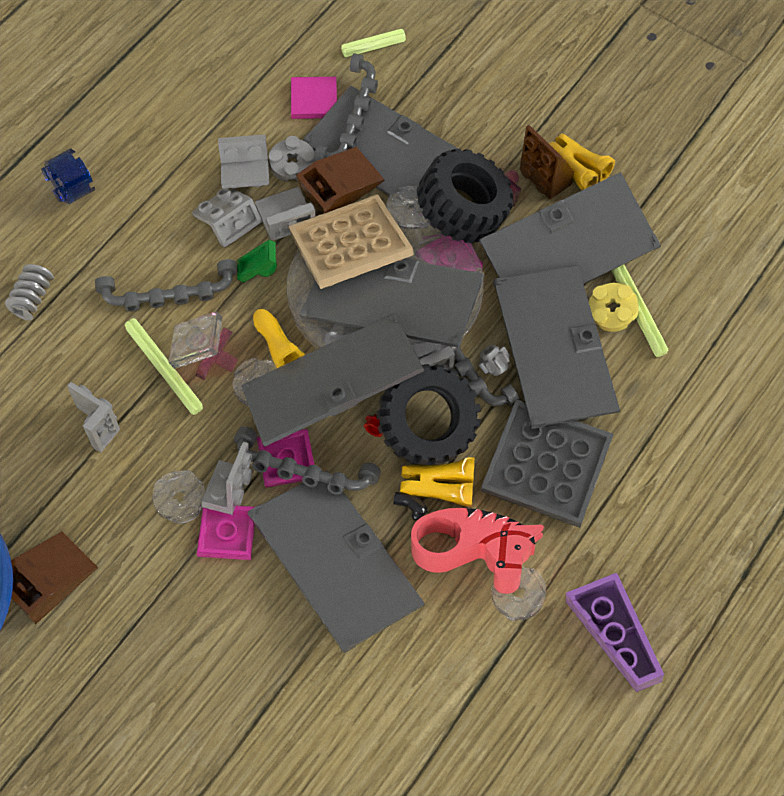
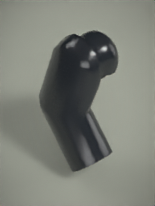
M395 492L393 504L409 507L412 510L411 517L413 520L417 521L428 513L427 506L418 496Z

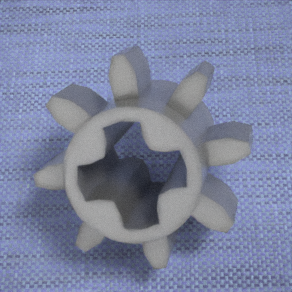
M493 344L481 351L480 363L478 365L484 374L489 372L497 376L508 369L510 354L504 346L499 348Z

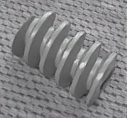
M27 264L23 267V273H20L18 281L13 286L14 289L10 291V297L5 301L9 311L19 318L28 321L33 319L32 314L29 312L34 313L38 309L34 304H41L42 300L39 296L42 297L46 294L43 288H49L50 286L47 280L51 281L54 279L53 274L49 270L35 264Z

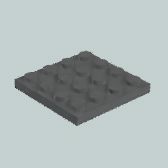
M516 399L481 486V492L580 528L614 434L576 420L532 429L525 402Z

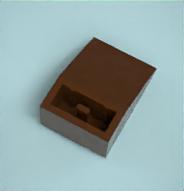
M530 125L526 126L520 171L525 178H529L536 185L540 193L545 194L551 200L571 186L574 171L564 158Z
M357 147L317 160L296 174L301 190L321 214L356 202L385 181Z
M60 532L11 561L13 569L11 600L36 625L97 570L98 567L63 532Z

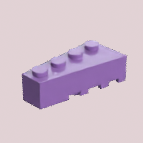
M617 573L566 593V603L636 692L662 682L664 673Z

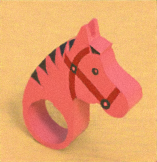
M448 508L438 510L421 517L415 522L411 531V554L418 566L435 573L447 572L476 559H484L489 570L494 573L493 584L495 589L500 593L510 594L519 588L522 565L531 555H534L535 542L543 537L542 531L544 526L523 525L509 517L479 509ZM439 532L456 537L457 545L447 552L434 553L424 549L419 544V541L430 533Z

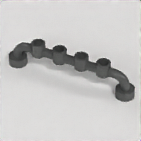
M353 53L350 61V71L360 73L363 69L367 74L362 80L360 93L355 98L352 114L348 116L347 127L341 135L339 148L335 152H329L328 147L318 145L314 154V162L348 150V148L356 147L357 135H354L355 129L362 130L364 117L361 116L362 111L369 112L371 98H368L369 93L375 94L378 87V80H375L376 71L374 66L370 62L365 61L364 56L361 54Z
M231 259L219 261L217 263L218 275L222 276L223 279L217 283L204 281L195 286L177 285L173 289L162 290L154 288L145 293L127 292L124 296H114L111 294L115 291L114 278L103 276L95 279V291L100 293L108 304L113 306L125 305L126 311H137L140 309V303L149 302L152 308H160L165 305L164 300L173 298L175 304L182 305L189 302V296L199 295V300L209 301L214 298L213 293L223 291L230 286L233 275L238 272L235 260Z
M450 346L455 353L454 358L457 361L454 364L455 371L458 372L460 378L465 375L470 380V383L467 385L469 389H474L477 396L480 395L487 404L492 406L507 404L509 407H512L516 399L520 401L517 392L510 384L500 389L501 395H492L487 389L484 380L474 370L471 361L461 351V348Z
M240 427L234 437L238 452L243 442L249 444V453L252 454V467L256 471L266 472L268 467L278 469V476L285 480L291 479L293 474L303 476V483L309 487L317 486L318 481L327 483L328 490L333 494H341L343 489L352 491L363 490L369 485L376 484L381 474V470L377 465L364 463L361 465L358 473L359 480L347 479L346 475L341 472L330 474L323 472L316 465H309L308 467L299 465L294 459L289 457L282 460L272 457L265 450L252 451L250 448L253 447L257 434L249 427Z

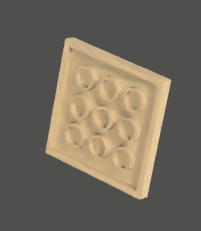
M379 195L288 226L294 242L320 289L414 255L411 244Z

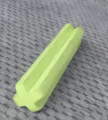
M397 29L342 44L341 50L344 57H349L353 53L361 54L402 43L406 40V35L403 29Z

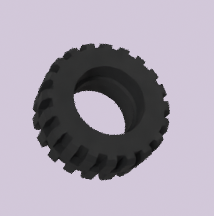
M452 149L451 151L448 150L441 153L433 160L419 182L417 197L419 207L423 208V216L425 219L430 220V225L434 229L437 228L441 231L440 234L445 237L448 235L452 237V240L458 242L464 240V243H473L474 241L479 242L480 239L496 232L513 207V191L510 188L509 179L504 177L503 170L501 168L498 169L494 161L491 159L487 160L483 154H475L472 150L465 149L461 151V149ZM456 189L469 195L475 203L463 198Z
M429 364L422 365L424 372L386 389L378 402L380 409L377 411V419L380 420L378 429L380 434L383 433L385 437L384 442L387 447H391L395 455L405 458L407 462L421 465L442 464L464 453L469 448L468 444L474 441L477 436L474 433L475 429L480 427L481 419H477V413L481 412L480 404H476L474 399L477 397L474 389H469L467 385L470 382L465 377L460 378L457 376V371L452 368L449 370L444 369L443 365L436 364L430 366ZM434 391L441 395L449 406L451 413L449 428L446 433L437 439L426 440L419 438L410 430L405 416L406 405L411 397L418 392Z

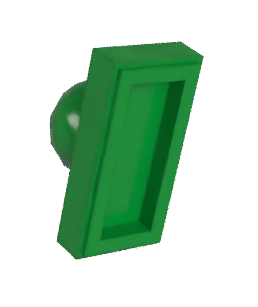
M269 239L238 258L237 280L245 283L256 275L261 277L272 276L277 269L276 242Z

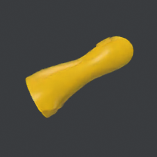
M563 133L555 138V142L549 143L573 169V180L581 190L597 184L598 181L601 182L607 179L614 168L615 160L612 157L597 155Z
M265 309L255 311L253 315L254 326L266 339L276 368L305 355L287 339L278 320Z
M468 457L454 463L440 465L419 464L402 466L401 476L410 480L401 482L400 492L420 497L442 499L460 506L472 508L475 458ZM438 482L461 483V484H444V483H438Z

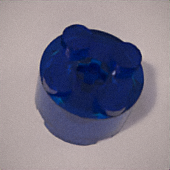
M71 148L45 161V167L41 168L47 181L51 180L54 185L53 193L59 202L64 201L67 204H71L95 191V187H90L89 185L93 180L80 157L77 159L73 157L72 154L75 151Z

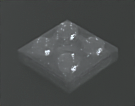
M218 311L174 326L169 364L174 369L218 354L222 316Z

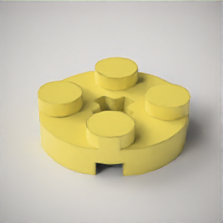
M608 283L603 286H597L589 299L594 322L604 331H621L627 328V325L632 320L634 321L638 315V300L629 285ZM613 302L620 305V307L615 309V312H611L610 308H607Z

